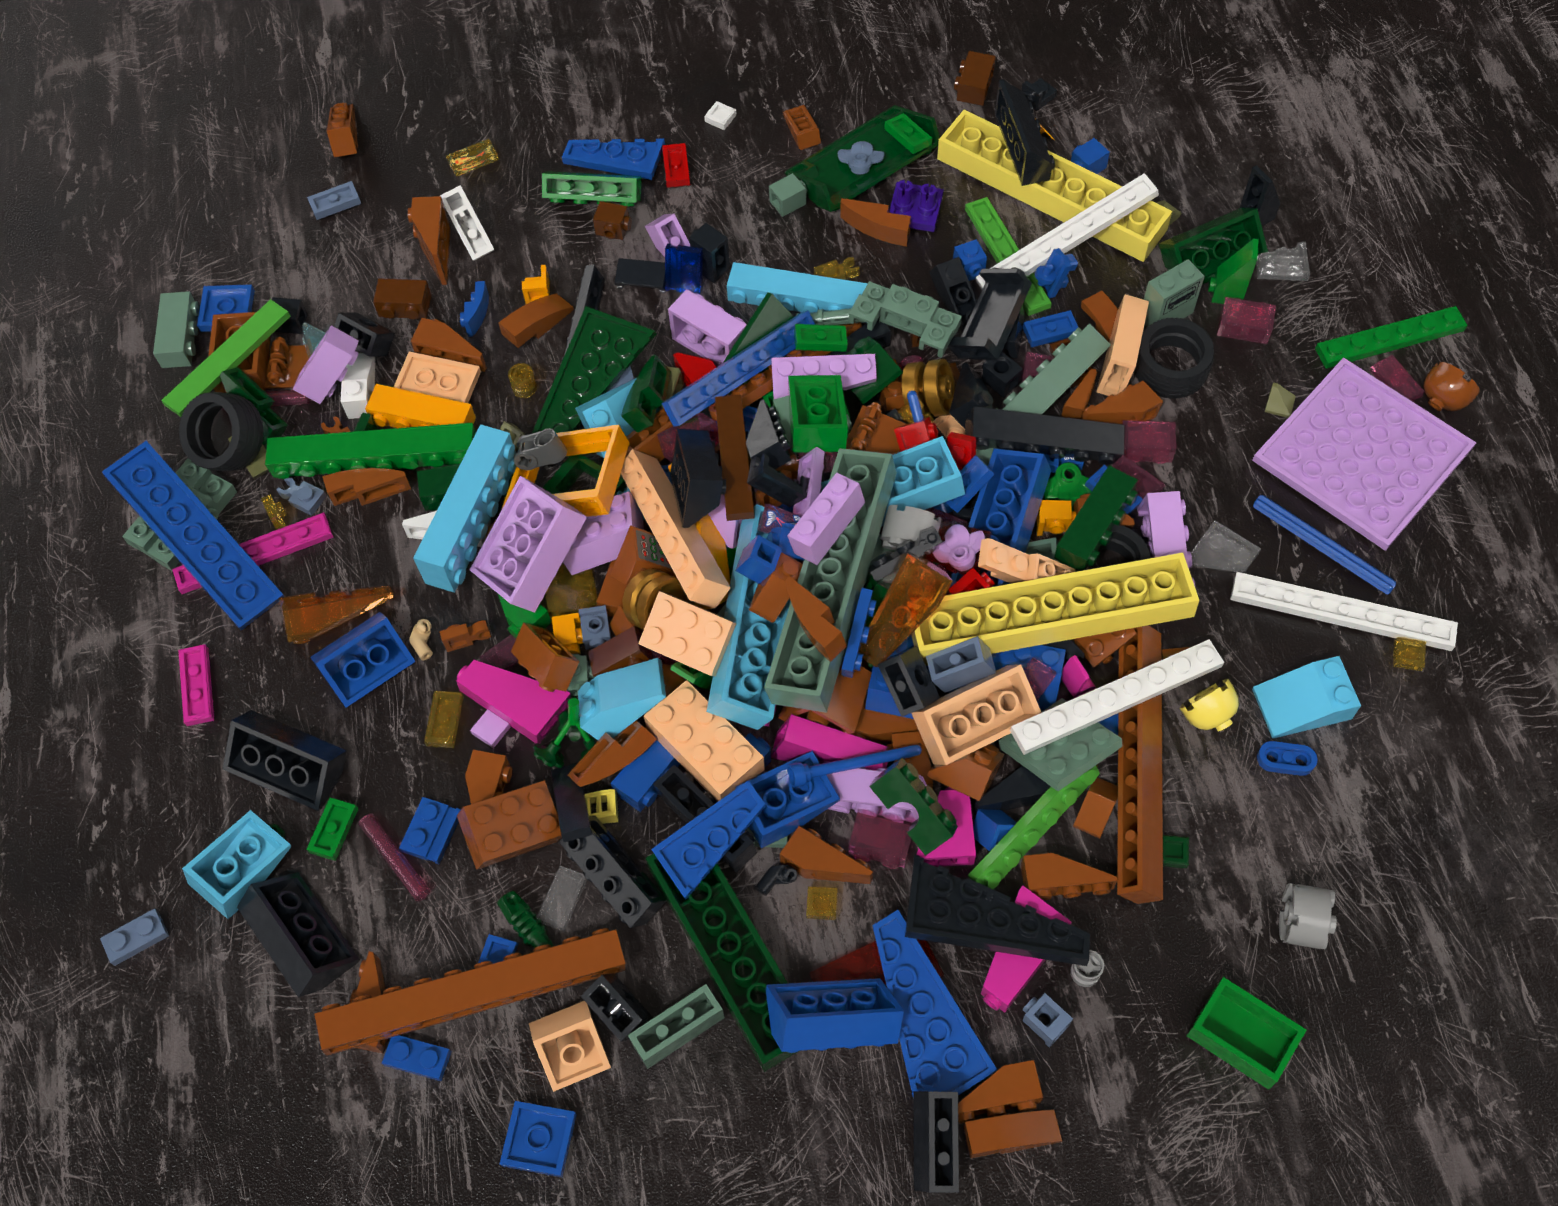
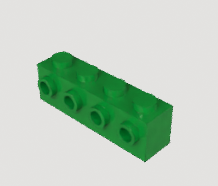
M548 171L542 173V198H550V202L563 203L564 199H573V203L587 204L588 200L597 201L598 205L600 201L608 203L613 201L620 202V205L634 206V203L641 201V176Z

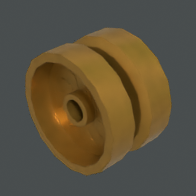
M945 359L931 360L927 364L924 362L907 363L902 374V394L909 416L913 419L907 399L908 392L912 390L918 395L924 418L929 417L931 413L935 417L951 415L949 410L955 392V381L949 363Z
M647 569L634 576L627 585L622 600L623 612L627 620L643 630L659 591L695 605V602L688 599L678 578L657 569Z

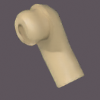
M421 619L415 624L409 638L412 647L421 660H427L433 655L432 650L427 645L432 625L426 619Z

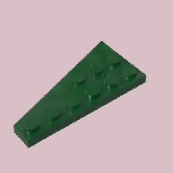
M585 306L532 434L549 428L553 429L555 433L574 431L581 423L575 408L607 393L657 334L655 330Z

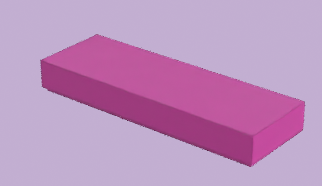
M206 644L180 649L178 652L184 724L191 726L214 721L209 648Z

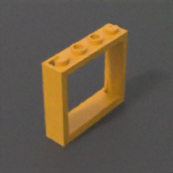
M620 425L556 433L567 448L566 456L606 451L595 489L553 495L573 506L587 517L609 514L630 443ZM516 466L502 508L519 477L522 476L535 483L540 467L532 470H522Z

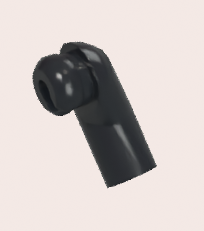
M791 865L771 866L755 888L762 895L767 896L774 885L794 882L798 877V872Z

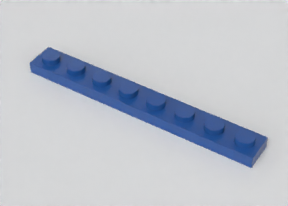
M809 310L793 317L664 401L662 405L673 427L680 426L713 404L715 397L725 396L770 366L772 358L783 357L794 350L795 324L815 325Z

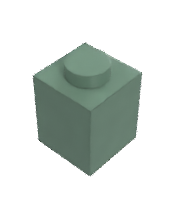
M793 173L769 185L770 203L782 217L806 205L807 187Z

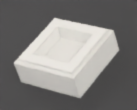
M716 101L704 116L705 122L725 130L735 118L736 109Z

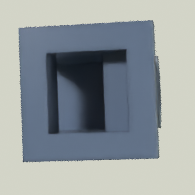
M606 605L578 609L585 650H592L612 639Z
M1046 993L1039 1000L1033 997L1023 1008L1026 1014L1022 1021L1041 1037L1049 1048L1070 1026L1073 1020ZM1046 1016L1049 1019V1024L1044 1025L1038 1018Z

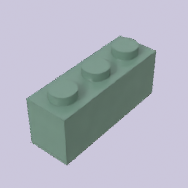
M190 291L160 294L153 354L162 368L192 365V356L196 354L194 338L198 335L196 320L197 316H199L200 306L198 301L194 300Z
M705 984L630 1033L628 1037L646 1068L649 1069L725 1017L720 1004L707 984Z

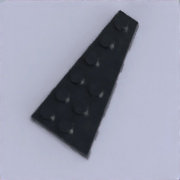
M916 854L914 855L905 937L1087 966L1089 962L1090 933L1057 918L1051 920L1036 913L1037 909L1031 906H1020L1010 901L1011 897L969 878L963 880L949 873V869L940 865L938 868L924 862V858Z

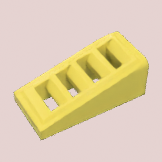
M615 789L585 794L589 816H596L602 824L618 822V801ZM607 802L608 811L602 812V803ZM596 803V813L591 814V804Z

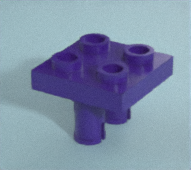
M900 180L896 183L889 213L911 216L910 228L934 232L944 189L936 188L932 184L929 187V184L921 186L912 184L910 181L905 183V180Z

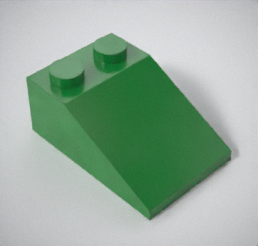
M841 375L788 376L792 452L807 453L815 447L820 448L824 452H838L839 448L846 449L848 424Z

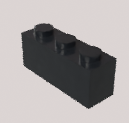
M913 1091L914 1191L959 1193L958 1092Z

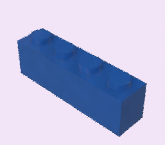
M656 740L643 754L621 770L611 782L612 789L616 790L618 797L641 812L645 806H651L657 798L658 794L653 784L673 765L678 767L680 763Z

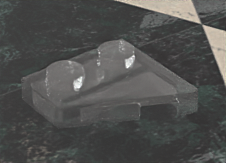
M1299 242L1296 248L1290 250L1282 247L1273 252L1258 254L1256 262L1258 279L1308 281L1310 269L1306 242Z
M1214 520L1191 551L1192 566L1245 573L1260 553L1261 548Z

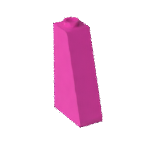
M473 660L469 666L465 665L459 671L456 680L459 691L508 722L511 727L534 743L539 744L557 723L559 715L568 709V700L571 699V693L568 691L555 689L554 692L544 690L539 686L537 680Z
M791 714L777 731L771 758L789 762L813 751L819 763L822 764L823 762H833L886 751L887 746ZM888 762L864 768L877 771L879 768L886 769Z
M1022 886L1015 900L1016 904L1023 907L1026 905L1037 909L1036 913L1051 920L1057 918L1071 925L1072 922L1026 887ZM996 952L981 991V995L984 996V1002L996 1011L1000 1009L1005 1013L1044 963L1045 959Z

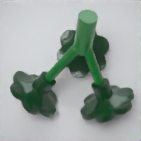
M577 698L569 699L568 712H562L559 715V722L561 724L558 728L559 735L557 738L552 740L549 745L536 743L533 747L535 750L534 756L542 760L549 767L556 766L562 768L564 765V756L558 752L564 736H568L569 740L573 742L579 741L581 737L584 738L585 741L583 743L587 749L581 753L582 757L580 760L596 743L593 737H589V734L580 728L579 700Z

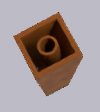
M843 656L827 713L783 706L778 718L785 722L792 714L848 734L854 733L872 672L865 669L861 664L860 671L854 670L853 678L841 676L845 657Z

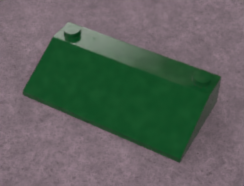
M894 105L786 170L785 174L788 176L793 173L799 181L802 180L807 187L806 196L818 207L829 212L839 210L841 208V198L851 200L920 156L931 153L938 146L940 139L935 118ZM904 113L932 137V146L912 154L884 129L885 121ZM866 141L871 143L873 151H883L884 159L879 163L872 164L867 173L855 174L851 171L848 164L840 162L838 151L841 149L849 150L854 143Z

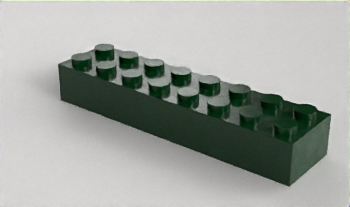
M653 853L646 857L652 876L763 1071L769 1070L796 1054L797 1052H782L773 1038L766 996V985L788 983L718 864L714 866L690 896L685 899L655 854Z

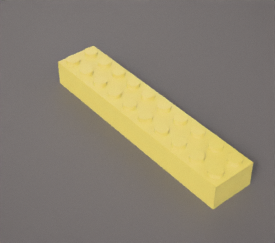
M966 110L961 112L939 139L938 160L1062 222L1068 221L1122 187L1048 151V154L1053 156L1055 163L1054 169L1051 170L1050 180L1022 186L999 126ZM1149 201L1092 237L1144 262L1168 230L1172 211L1153 201Z
M1177 553L908 602L907 619L914 647L917 646L925 666H928L926 656L977 636L990 648L991 654L1191 618L1195 616L1199 597L1184 554Z

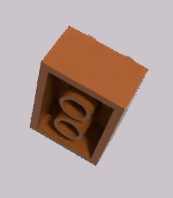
M256 312L213 315L208 357ZM271 335L237 366L262 390H266L265 383ZM222 381L214 388L215 392L227 393Z
M545 780L465 806L457 814L476 870L556 843L562 838L558 814Z

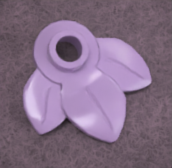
M952 525L946 531L945 541L936 545L932 553L939 562L950 563L958 571H967L974 566L976 553L980 551L981 540L985 539L983 531L969 534L963 525Z

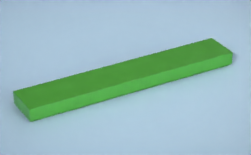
M988 197L965 204V211L997 264L1019 251ZM1034 273L1028 275L1027 278L1032 282V285L1024 300L1023 308L1027 315L1030 316L1051 308V301L1042 286L1038 285V280Z
M270 299L161 400L164 406L182 417L184 409L193 398L200 394L211 392L222 381L220 377L221 372L236 368L291 317L289 312Z

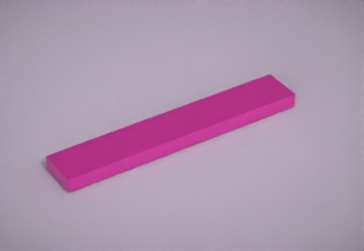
M323 512L239 545L259 566L334 538L327 517ZM183 565L172 569L181 594L202 587Z

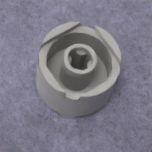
M890 505L887 509L880 539L883 541V548L896 550V546L906 540L916 541L920 531L933 526L939 532L942 519L938 517L934 520V513L919 508L905 506V510L900 511L897 510L898 505ZM935 546L924 553L930 554L934 552Z
M1288 883L1282 897V902H1286L1284 912L1280 911L1279 914L1280 939L1284 940L1283 943L1326 949L1328 933H1335L1337 923L1336 916L1331 915V908H1333L1335 902V891Z

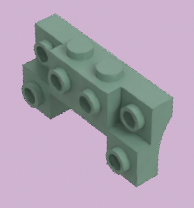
M870 281L862 295L859 294L849 313V323L854 324L857 318L867 322V329L871 331L880 316V322L921 337L919 349L924 350L926 345L938 349L937 356L941 358L950 341L957 333L962 316L939 308V301L934 300L930 296H924L906 287L894 284L889 289Z
M188 458L176 472L177 476L216 519L237 493L233 484L212 474L209 469L195 465ZM138 517L122 536L128 545L145 553L171 571L180 563L141 517Z

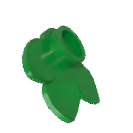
M1063 463L1056 469L1055 476L1048 480L1044 498L1045 500L1058 498V500L1071 501L1072 511H1074L1073 505L1081 495L1091 494L1092 492L1085 486L1089 478L1081 475L1080 469L1075 464ZM1066 471L1071 472L1072 475H1073V478H1072V479L1066 478L1065 475H1064V472H1066Z

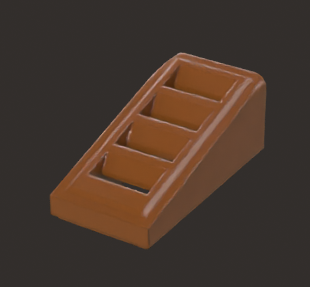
M805 105L783 112L787 125L800 150L821 143L819 128Z
M1091 368L1065 402L1062 417L1083 419V412L1087 409L1095 385L1096 369Z

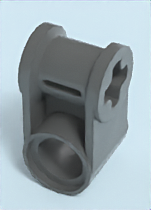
M550 428L537 433L523 435L517 441L519 450L514 456V464L522 470H532L548 464H556L565 458L567 448L555 431Z

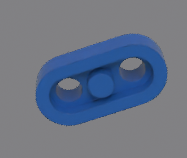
M1269 741L1261 746L1257 753V761L1264 770L1269 772L1305 776L1310 774L1315 768L1317 755L1313 749L1305 745ZM1267 756H1273L1276 761H1269ZM1296 759L1302 760L1304 765L1297 764Z

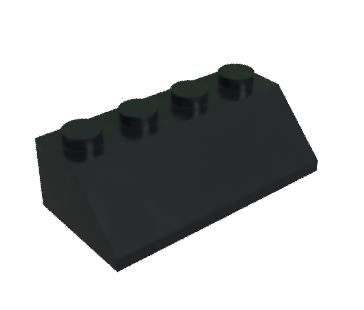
M999 80L995 117L1021 185L1025 186L1049 181L1051 170L1055 167L1054 158L1048 154L1047 141L1045 137L1041 136L1038 119H1035L1033 116L1032 103L1027 101L1023 91L1005 80Z
M677 428L670 477L683 528H689L717 508L720 504L721 495L726 493V479H722V466L718 465L719 455L715 453V442L711 441L709 431Z
M250 710L231 720L223 770L319 811L324 806L342 775L347 750Z
M299 872L251 884L237 906L298 998L324 989L355 966L360 960Z

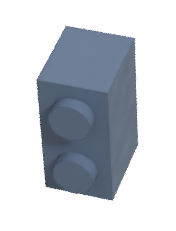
M978 636L926 656L931 680L944 693L996 674L990 648Z

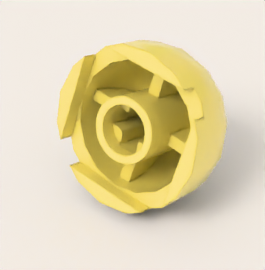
M1229 679L1222 680L1225 684L1222 687L1214 684L1190 698L1189 702L1192 705L1186 708L1184 704L1180 706L1179 709L1191 725L1203 730L1216 728L1219 732L1233 723L1230 718L1237 713L1239 699Z

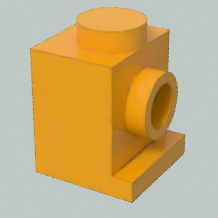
M1042 500L1036 518L1037 536H1042L1043 531L1053 534L1067 531L1076 517V511H1072L1071 501Z
M579 612L552 617L554 637L571 654H581L579 644H583Z

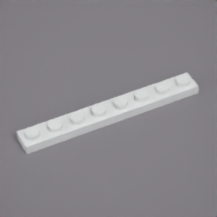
M1144 173L991 268L1011 269L1016 267L1023 270L1027 277L1035 272L1039 266L1046 265L1053 249L1060 248L1063 254L1159 196L1158 189ZM978 275L976 281L981 289H983L985 280Z
M1236 572L1230 598L1233 601L1452 651L1455 647L1458 622Z
M1209 639L1011 726L1010 732L1023 755L1219 669L1223 666L1224 661Z

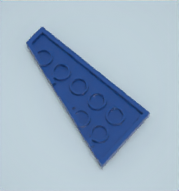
M899 910L872 925L886 986L904 1010L899 1040L912 1095L913 1091L958 1092L959 1095L997 1071L994 1063L917 939L905 937L906 922Z

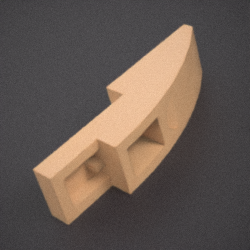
M990 538L981 540L978 567L991 571L990 576L1009 583H1018L1076 571L1072 567L1038 553L1029 555Z

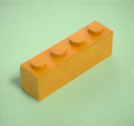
M380 384L375 385L365 407L367 414H371L375 424L381 427L407 428L461 423L474 424L476 419L471 404Z

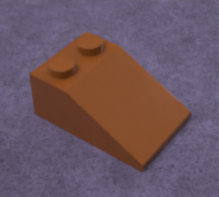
M412 197V206L408 208V220L410 223L413 222L414 237L418 238L420 246L441 284L447 285L451 226L442 197Z

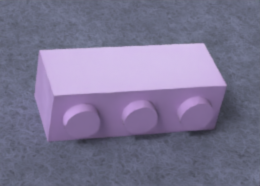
M330 326L300 371L293 390L321 404L325 396L330 398L337 386L335 384L336 380L341 382L348 370L346 368L347 364L352 366L359 354V352L355 351L359 341Z
M839 473L833 476L787 535L794 554L818 565L865 504L859 483Z

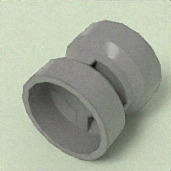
M1090 950L1087 966L1072 964L1070 973L1073 981L1082 987L1095 985L1103 973L1104 960L1096 951Z

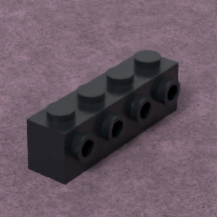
M675 765L653 784L658 796L686 824L716 803L709 792L706 790L702 792L696 786L697 782L687 771L681 772ZM745 830L721 858L735 873L757 854L754 846L755 838Z
M589 816L592 835L568 842H563V839H561L559 843L566 850V855L583 870L585 878L592 882L601 892V897L617 911L620 920L630 928L646 925L667 901L666 898L596 816Z

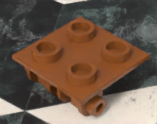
M277 337L272 342L265 388H293L300 371L318 345L288 346L284 338Z
M876 402L867 407L863 405L847 438L846 449L897 454L900 452L894 429L906 425V423L882 414L881 405Z
M1134 628L1076 638L1073 641L1085 653L1084 656L1092 667L1095 668L1101 662L1103 664L1109 663L1113 659L1111 654L1138 633Z

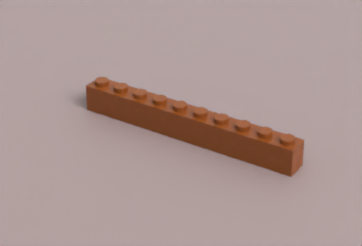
M1149 625L1134 628L1138 634L1119 648V679L1161 661L1160 632ZM1162 694L1118 713V736L1122 738V747L1118 749L1117 895L1136 904L1163 900Z
M608 928L599 929L592 932L590 937L580 939L579 936L570 937L563 940L562 945L551 947L549 944L538 946L533 949V953L526 955L513 953L503 958L504 961L494 964L491 961H484L474 965V969L462 972L461 969L452 970L445 973L444 978L433 981L432 978H423L415 981L414 986L402 989L401 986H395L384 990L383 995L371 998V995H362L352 1000L353 1003L341 1006L339 1003L324 1006L322 1012L314 1014L321 1050L328 1056L598 979L602 974H615L625 971L626 963L616 929L609 931Z

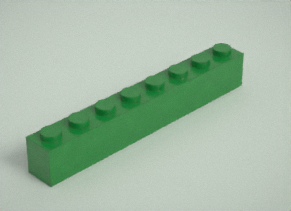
M473 423L267 438L265 466L273 478L286 479L291 476L312 477L318 474H333L340 471L363 468L416 469L417 467L425 466L442 467L443 465L461 464L476 434V429Z

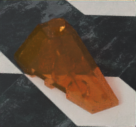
M907 554L869 625L870 631L867 643H861L859 653L864 654V660L874 667H878L877 664L886 660L939 607L953 582L944 570L924 558Z
M390 586L355 589L351 595H346L345 592H339L338 590L330 591L324 597H315V593H305L279 598L278 601L288 642H293L294 644L307 643L310 641V638L320 636L393 598L394 595Z

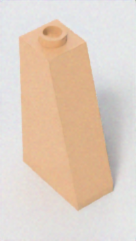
M1124 295L1115 318L1109 341L1111 346L1107 349L1097 393L1107 396L1113 394L1115 396L1127 387L1136 367L1149 301Z

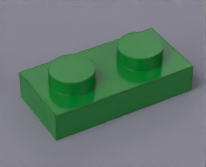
M904 113L885 121L884 129L912 154L932 146V137Z
M795 324L796 350L846 352L848 346L846 326Z
M329 798L306 850L310 854L336 861L358 812V807L351 803Z

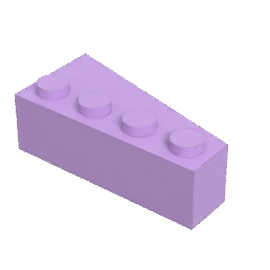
M1180 491L1147 493L1137 507L1138 516H1144L1143 525L1140 528L1142 537L1148 538L1146 544L1149 548L1150 557L1155 558L1183 553L1188 568H1191L1192 556L1191 552L1187 551L1186 548L1189 530L1188 526L1183 523L1186 505L1184 499L1180 498Z

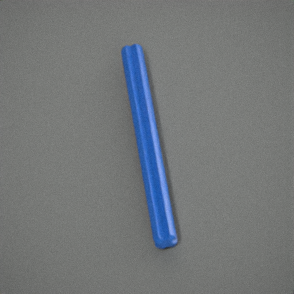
M1260 495L1253 504L1255 509L1383 593L1389 594L1395 588V580L1266 496Z

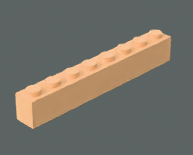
M632 449L625 458L621 470L625 483L688 599L716 608L730 590V585L695 524L689 528L682 527L673 486L658 460Z

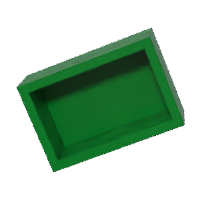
M1223 977L1213 990L1188 1032L1187 1037L1269 1090L1278 1082L1307 1030Z

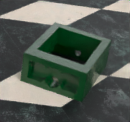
M581 454L569 456L544 485L543 489L551 494L565 493L583 472L598 480L602 466ZM620 477L614 496L617 495L618 491L623 492L626 488L624 479Z

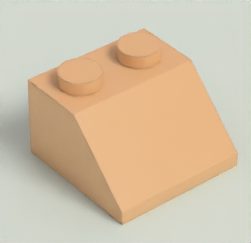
M585 1001L529 1023L534 1046L553 1092L611 1068L595 1021Z

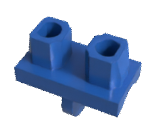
M1057 248L1053 249L1046 265L1039 266L1036 269L1035 277L1038 280V285L1045 287L1049 298L1056 297L1059 289L1066 288L1069 282L1067 274L1069 271L1076 269L1078 261L1073 254L1064 255L1061 249Z

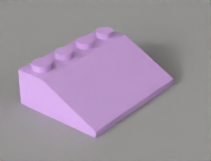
M520 476L469 570L510 604L535 613L587 516L528 479Z

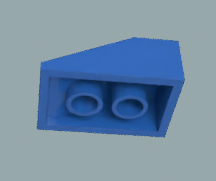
M813 751L749 780L766 804V807L749 826L761 848L788 836L798 826H803L840 801V797L827 775L813 777L804 786L794 788L791 786L788 777V765L799 762L803 765L807 764L808 767L820 764Z

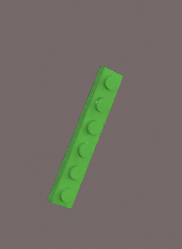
M1096 765L1060 791L1050 787L968 874V877L991 889L996 888L1008 872L1019 863L1021 858L1038 843L1047 830L1057 822L1060 816L1076 802L1085 789L1095 781L1100 774Z

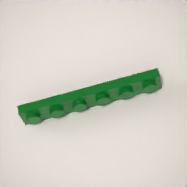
M1454 306L1317 343L1315 350L1325 369L1336 366L1343 357L1353 362L1465 331L1467 323L1458 308Z

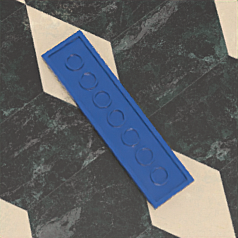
M147 441L102 471L104 477L240 630L244 629L284 598L282 592Z

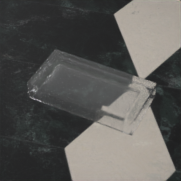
M563 866L559 867L537 916L542 921L541 923L565 931L587 882L582 873Z

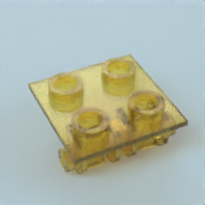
M561 564L545 593L550 616H560L565 612H579L578 609L597 607L596 602L598 598L592 569L571 575L566 566Z

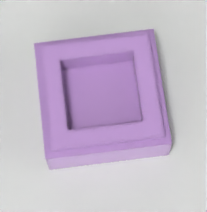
M487 709L470 731L472 735L494 748L511 727L508 722Z

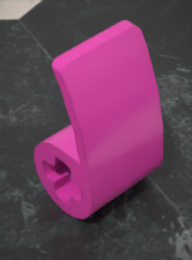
M1072 656L1062 670L1061 679L1073 698H1077L1095 690L1096 686L1077 656Z

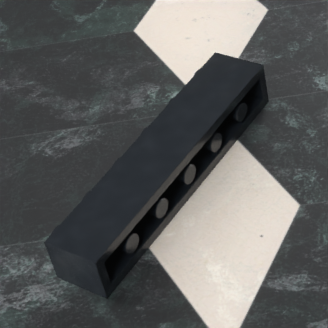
M976 406L966 414L965 435L976 437V449L978 450L997 448L1047 454L1053 459L1072 457L1075 461L1079 462L1097 460L1100 464L1104 465L1113 464L1124 455V425Z

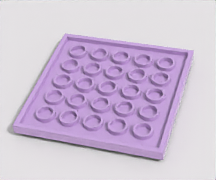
M1343 357L1259 449L1252 461L1386 551L1469 454L1476 442Z

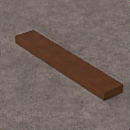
M741 395L715 397L722 477L726 479V493L724 495L727 521L754 519L751 485L747 484L749 463Z

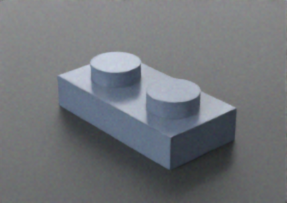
M352 181L307 197L316 220L361 204Z
M154 908L101 937L100 940L110 963L116 966L169 937L160 913Z

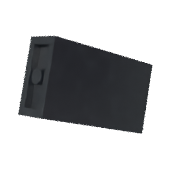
M994 267L980 270L979 275L985 280V285L962 336L953 337L948 345V348L958 359H999L1032 285L1024 271L1016 267L1011 269Z

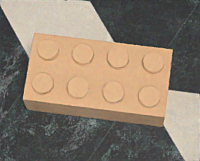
M1019 664L1007 665L996 670V674L963 686L939 698L927 707L913 712L912 716L933 764L948 765L1010 734L1011 726L1042 712L1022 665Z
M686 680L644 715L646 729L657 738V741L718 802L734 791L736 786L760 775L765 770L764 757L725 718L706 712L708 701Z

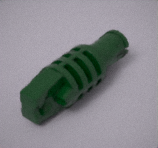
M514 890L499 899L497 902L508 923L514 926V931L519 933L518 936L524 939L525 945L536 948L549 944L551 947H555L546 934L547 928L545 925L541 924L542 921L536 918L535 912H531V907Z

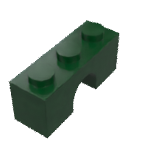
M903 758L899 759L876 776L869 787L887 809L899 802L909 803L916 808L919 818L911 824L907 834L925 856L953 837L958 827L954 815L940 805L934 790L923 784L919 779L918 771L911 763H906Z

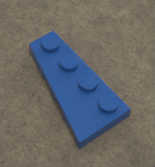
M599 139L569 140L562 155L563 164L628 176H641V178L652 180L663 152L662 145H665V139H656V142H645V139H635V142H621V139H612L608 143H600Z
M749 780L651 849L685 899L690 896L766 807V804Z

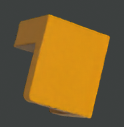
M541 265L540 277H529L522 281V291L526 304L550 295L549 276L546 265Z

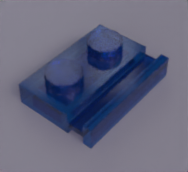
M667 243L665 248V288L667 291L675 289L676 292L683 293L687 289L694 294H701L702 248L682 245L675 247Z

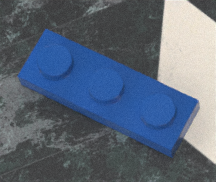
M861 588L841 669V676L853 678L854 670L860 671L864 654H860L859 650L861 643H867L870 627L865 625L867 617H873L877 600L872 599L873 590Z

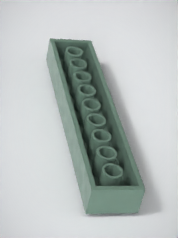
M839 448L829 481L836 473H839L859 483L865 504L818 565L804 559L797 582L830 608L835 621L832 625L842 632L847 645L861 588L865 584L897 472L892 454ZM790 603L764 689L771 704L827 713L845 649L831 662L828 661L808 639L799 623L792 603Z

